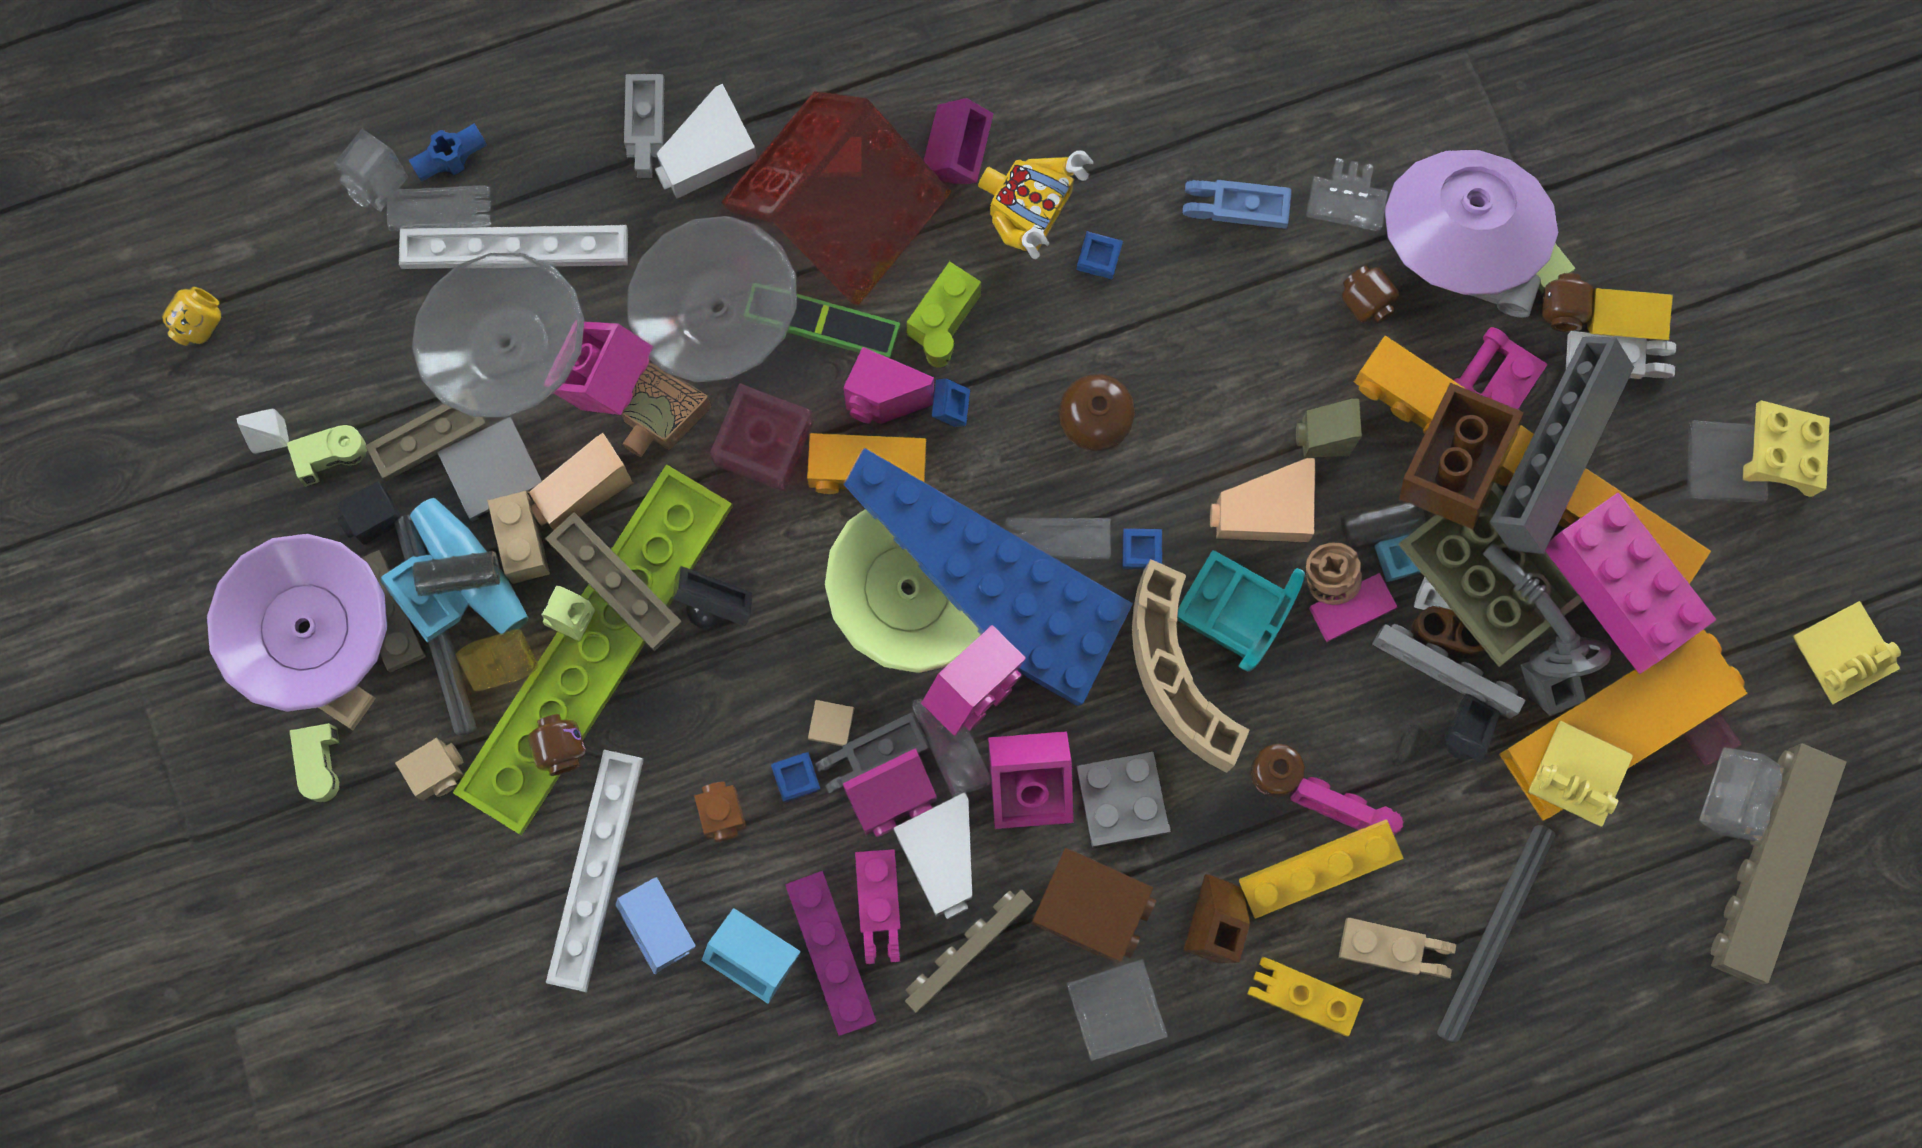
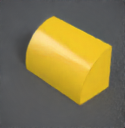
M1596 288L1594 289L1593 316L1587 323L1588 331L1590 334L1669 340L1673 295Z

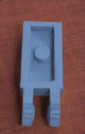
M1217 180L1216 182L1187 181L1185 193L1199 197L1214 196V203L1191 202L1184 204L1183 215L1197 219L1212 218L1214 221L1287 229L1292 189Z

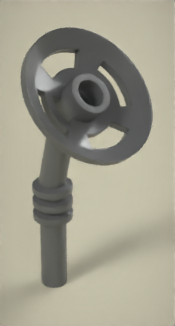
M1495 543L1483 553L1487 559L1515 584L1514 589L1516 591H1522L1521 596L1523 598L1529 597L1527 600L1529 604H1536L1558 634L1556 640L1545 643L1532 652L1530 664L1534 671L1549 677L1570 678L1593 673L1608 664L1611 659L1610 647L1603 641L1580 637L1576 634L1546 593L1547 587L1545 585L1539 586L1540 580L1538 578L1533 580L1531 572L1526 574ZM1590 649L1599 650L1595 656L1588 660L1584 657L1589 653Z

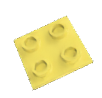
M1860 601L1792 636L1832 705L1900 669L1897 664V657L1901 656L1899 647L1894 642L1888 644L1883 641Z
M1559 721L1528 792L1602 827L1608 813L1612 814L1617 806L1618 799H1615L1633 755L1565 722Z

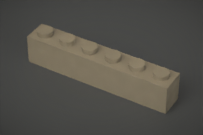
M1803 743L1789 748L1788 751L1785 750L1781 754L1776 766V772L1780 773L1776 786H1772L1768 790L1764 799L1763 808L1767 809L1762 823L1759 822L1751 835L1750 844L1754 845L1749 860L1745 859L1738 871L1737 881L1741 882L1737 895L1729 899L1724 911V918L1728 919L1723 933L1717 934L1711 947V955L1714 956L1711 967L1754 985L1769 983L1847 763L1846 761Z

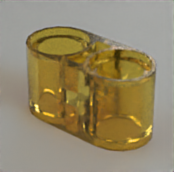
M520 629L472 642L460 649L456 654V658L474 691H481L522 679L534 672L539 665Z

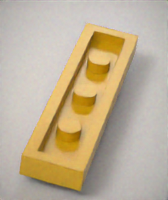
M1387 819L1240 878L1239 883L1256 919L1404 858Z

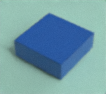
M1087 231L1076 270L1113 279L1123 241Z
M948 379L936 380L932 417L954 427L966 426L970 389Z
M1123 529V569H1145L1150 559L1162 564V529Z
M808 752L771 764L783 803L821 791Z

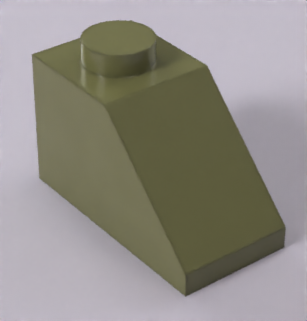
M1349 399L1306 411L1301 423L1296 424L1297 446H1303L1304 458L1350 456L1362 437L1359 399Z

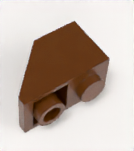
M1209 874L1204 875L1183 951L1215 963L1240 962L1250 926L1242 887Z

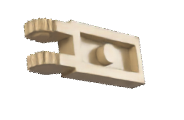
M1346 918L1338 958L1414 975L1423 973L1449 979L1451 978L1452 969L1441 964L1421 962L1423 950L1425 948L1441 954H1455L1456 944L1426 938L1425 934Z

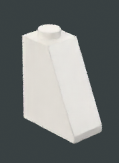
M723 84L716 86L657 152L660 167L656 168L655 171L663 188L671 187L676 198H679L758 161L755 146Z
M964 792L894 827V833L936 917L945 914L947 919L968 909L966 902L972 899L969 801Z

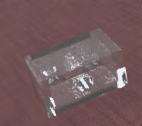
M364 129L360 130L334 162V166L341 175L340 183L350 190L348 195L364 208L370 204L380 212L408 178L393 150Z
M1723 748L1699 821L1720 835L1761 842L1764 830L1770 821V811L1776 793L1782 784L1784 768L1762 753Z

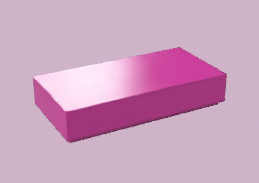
M1378 573L1362 581L1361 589L1350 601L1339 605L1318 602L1311 605L1309 609L1326 642H1329L1394 611L1397 605L1382 576ZM1346 593L1341 594L1344 598H1346Z

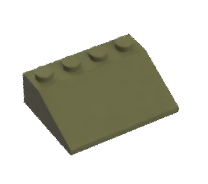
M1494 483L1473 530L1435 515L1398 545L1500 667L1551 627V625L1536 604H1529L1527 602L1529 597L1523 598L1521 596L1522 591H1516L1514 589L1515 584L1483 555L1493 543L1526 574L1531 572L1533 580L1538 578L1540 580L1539 586L1545 585L1547 587L1546 593L1563 616L1583 602V600L1546 551L1542 554L1509 550L1490 523L1504 495L1502 490Z

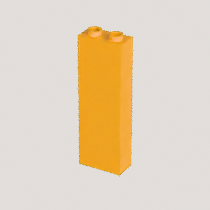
M1703 629L1641 674L1633 670L1499 754L1542 821L1563 810L1528 792L1559 721L1565 722L1632 754L1633 757L1628 767L1630 768L1748 694L1743 687L1744 680L1741 674L1733 666L1729 667L1721 655L1722 648L1718 640L1712 634H1707Z

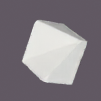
M275 409L255 412L237 418L238 426L252 453L256 454L287 446L289 439L285 419Z

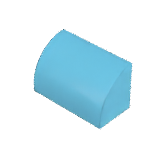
M733 908L708 942L702 961L766 1003H769L794 965L800 951Z

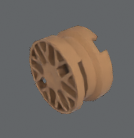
M1327 543L1317 547L1307 558V585L1310 593L1318 601L1325 604L1339 605L1350 601L1358 594L1362 583L1361 562L1358 559V554L1351 547L1342 543ZM1346 593V598H1344L1341 594ZM1327 595H1332L1330 600L1326 599Z

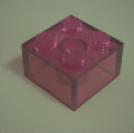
M739 383L710 452L714 465L785 492L814 424L812 411Z

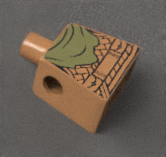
M649 359L646 370L639 376L633 388L631 402L621 414L624 422L633 427L622 445L639 457L643 456L652 441L668 450L671 449L711 408L708 396Z

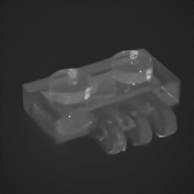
M1336 158L1331 180L1318 177L1313 178L1306 217L1380 231L1388 191L1370 188L1373 165L1365 164L1362 177H1357L1358 162L1350 161L1348 174H1341L1344 160Z

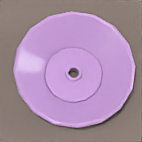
M1480 150L1444 151L1415 162L1394 183L1385 207L1388 239L1404 265L1431 285L1463 295L1499 294L1527 283L1550 260L1558 236L1554 204L1539 181L1513 161Z
M311 534L272 538L241 555L218 582L207 615L209 650L225 681L251 702L286 712L323 707L354 690L377 662L388 628L385 594L369 564L341 542ZM304 621H309V630L305 633H300L299 625Z

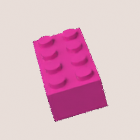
M1619 492L1561 531L1550 540L1545 550L1638 674L1661 661L1717 620Z

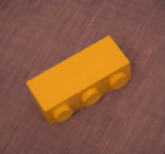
M810 433L807 479L809 487L816 488L818 493L836 494L839 492V489H847L843 484L864 448L925 482L926 438Z

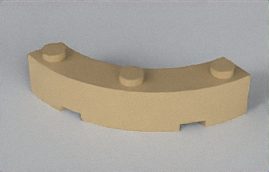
M1150 559L1137 588L1132 619L1133 650L1143 687L1154 709L1171 732L1193 753L1227 773L1235 766L1249 729L1236 723L1223 714L1210 701L1208 702L1194 684L1193 677L1178 644L1176 628L1178 603L1186 575Z

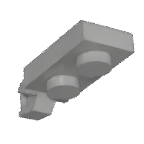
M626 74L624 145L627 157H635L637 178H652L653 157H658L657 152L663 147L665 86L663 74Z

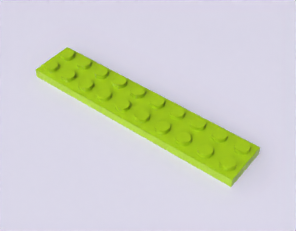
M666 464L611 550L669 607L673 601L675 576L680 566L693 570L733 508L732 503ZM589 584L581 597L591 603L595 612L581 640H575L560 632L556 633L453 792L521 836L560 777V775L550 776L548 771H542L536 767L528 737L533 730L538 728L537 721L550 715L560 714L561 720L569 719L578 724L582 739L584 740L646 643Z

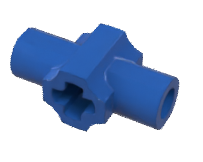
M475 123L458 133H448L440 130L431 135V143L427 150L409 159V162L421 182L438 172H449L455 175L465 169V160L470 154L487 146ZM450 149L452 153L446 156L443 152Z

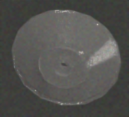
M728 216L693 219L663 234L639 260L628 287V324L632 333L653 346L648 358L664 373L695 383L730 380L761 365L785 339L797 309L796 274L783 246L760 226ZM717 304H724L720 312H713V308Z
M488 253L458 264L432 286L416 315L412 350L421 380L443 404L472 417H508L539 406L566 382L581 354L585 320L575 289L554 266L524 253ZM511 339L508 347L501 348L504 340Z

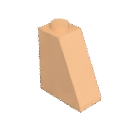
M604 433L594 438L529 492L535 501L531 505L532 513L541 526L549 523L554 531L573 512L581 517L633 484L624 464Z
M1315 458L1303 459L1221 492L1217 504H1211L1210 527H1217L1216 539L1309 542L1314 535Z

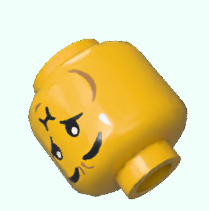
M192 287L190 290H179L163 313V322L169 328L168 336L185 346L190 342L196 344L206 342L221 320V311L218 308L219 301L210 293L198 287Z

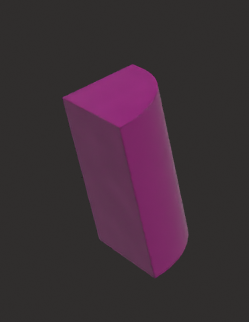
M968 98L938 104L921 174L948 183H977L994 113Z

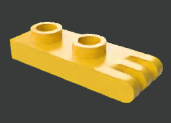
M1266 957L1261 958L1259 965L1265 969L1272 970L1273 974L1270 977L1256 971L1253 979L1267 985V989L1264 992L1257 987L1250 986L1248 995L1348 1037L1350 1035L1363 998Z

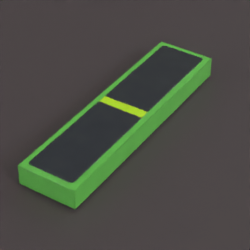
M758 282L754 284L744 315L745 321L858 353L864 347L890 359L901 327L900 323Z

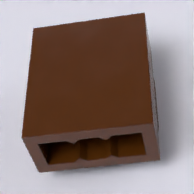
M1065 847L1031 924L1061 937L1066 942L1119 964L1124 956L1131 959L1137 947L1140 936L1134 934L1140 919L1147 922L1156 903V899L1150 897L1154 887Z

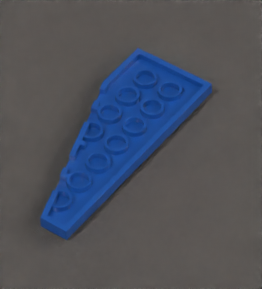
M864 448L843 485L875 520L879 519L895 537L894 541L903 550L906 549L919 563L918 567L958 611L962 610L979 629L980 635L993 625L1026 657L1018 670L1022 675L1076 706L1082 705L1133 603Z

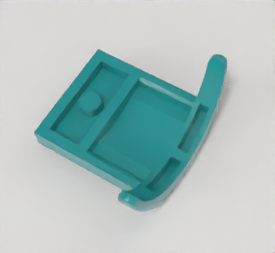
M1212 550L1178 608L1177 621L1243 657L1244 659L1239 664V667L1248 672L1252 671L1262 660L1286 620L1303 584L1305 572L1296 568L1285 589H1282Z

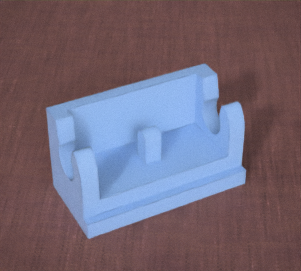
M657 877L617 899L615 906L654 974L689 954V951L696 947Z

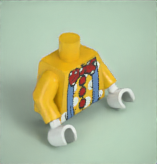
M1076 151L1069 157L1016 160L1007 176L990 167L986 168L978 187L995 195L991 202L990 215L992 216L993 225L1006 245L1028 251L1033 259H1037L1040 256L1039 248L1042 244L1049 245L1046 236L1072 193L1074 179L1070 176L1075 174L1082 181L1086 180L1089 176L1082 166L1093 164V161L1084 151Z

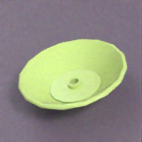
M864 509L847 521L829 552L825 588L834 621L856 650L883 667L915 673L946 667L980 636L979 629L962 610L959 612L918 567L919 563L906 549L903 550L894 541L895 537L879 519L875 520ZM906 582L912 586L913 592L911 595H907L902 591V583Z

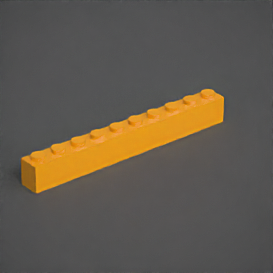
M1387 336L1383 337L1354 381V383L1359 385V390L1366 397L1375 401L1380 399L1391 407L1392 413L1399 419L1406 422L1413 421L1422 427L1424 434L1449 384L1453 383L1462 387ZM1521 425L1495 481L1502 486L1509 485L1534 435ZM1585 468L1558 524L1564 528L1569 527L1619 492L1690 584L1711 550Z

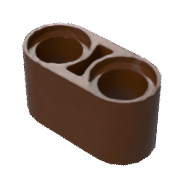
M1431 606L1426 608L1415 618L1411 627L1414 640L1425 646L1427 643L1437 645L1453 656L1469 659L1475 657L1484 649L1479 642L1476 647L1468 646L1464 643L1461 633L1462 630L1468 629L1452 610L1444 607ZM1431 618L1436 620L1441 628L1440 634H1429L1424 628V619Z

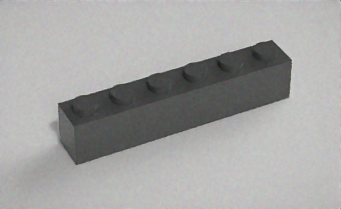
M1582 337L1490 521L1509 550L1544 554L1634 369L1632 362L1617 338Z

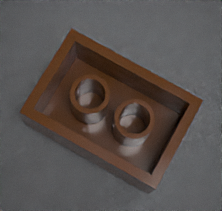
M1450 383L1403 478L1399 499L1473 530L1515 441L1524 412Z

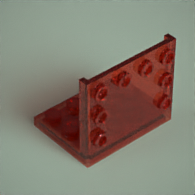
M814 91L721 203L732 213L774 222L851 303L859 305L952 192L867 98Z

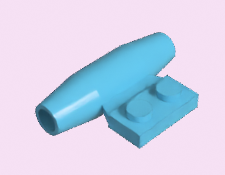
M436 498L428 499L412 511L410 517L430 555L412 556L383 575L381 583L428 643L458 623L468 605L503 637L518 631L529 618L508 578L470 529Z

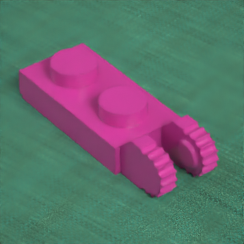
M1309 777L1308 780L1303 778L1300 785L1292 791L1290 796L1291 801L1357 830L1387 819L1394 836L1403 827V817L1397 811L1393 812L1391 808L1386 806L1377 810L1367 806V801L1362 797L1351 793L1342 795L1330 790L1331 786L1327 782L1318 778Z
M895 849L855 852L860 931L864 933L866 964H875L876 945L873 940V932L889 931L888 957H890L891 962H900L898 930H901Z

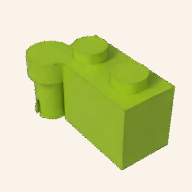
M950 261L907 321V336L923 346L928 363L936 368L944 367L947 365V360L950 361L954 348L952 336L981 296V281Z

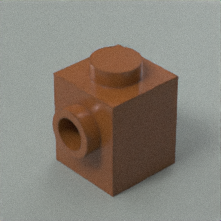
M724 781L712 783L702 787L703 793L694 795L703 832L708 839L715 838V842L729 840L739 836V830L747 829L738 793L733 785L726 787Z

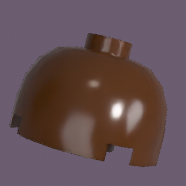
M1104 374L1086 375L1074 381L1063 394L1058 411L1060 425L1066 437L1078 447L1091 451H1101L1120 444L1131 431L1135 417L1134 401L1126 386L1116 378Z

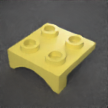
M1762 400L1756 403L1753 460L1743 466V480L1749 482L1771 481L1787 484L1799 489L1805 496L1809 497L1826 490L1830 418Z

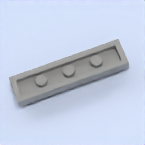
M1385 624L1376 635L1372 645L1464 695L1466 693L1500 711V714L1508 719H1512L1519 714L1525 699L1517 696L1518 691L1511 685L1502 681H1497L1496 684L1482 677L1483 672L1476 666L1467 662H1462L1460 665L1447 658L1448 653L1441 647L1431 643H1427L1425 646L1412 639L1413 633L1402 626L1393 624L1390 627Z

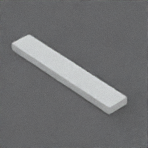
M627 225L400 229L399 266L401 269L628 265Z
M608 750L603 751L546 980L547 984L587 992L643 765V758Z

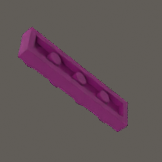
M823 871L785 884L838 1036L877 1023Z

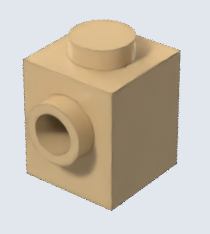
M438 738L433 739L396 762L413 794L422 801L434 794L436 797H440L449 793L457 787L456 781L464 776L458 767L464 762L452 743L445 745Z

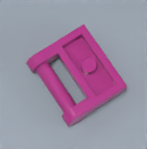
M1490 327L1483 336L1485 342L1460 379L1456 378L1454 381L1465 389L1478 393L1473 389V385L1496 351L1506 356V358L1480 395L1518 410L1548 364L1509 340L1507 335L1501 330Z

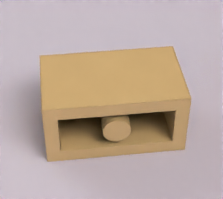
M522 491L487 500L505 576L514 584L549 575V567L538 521L531 509L533 501L527 492Z

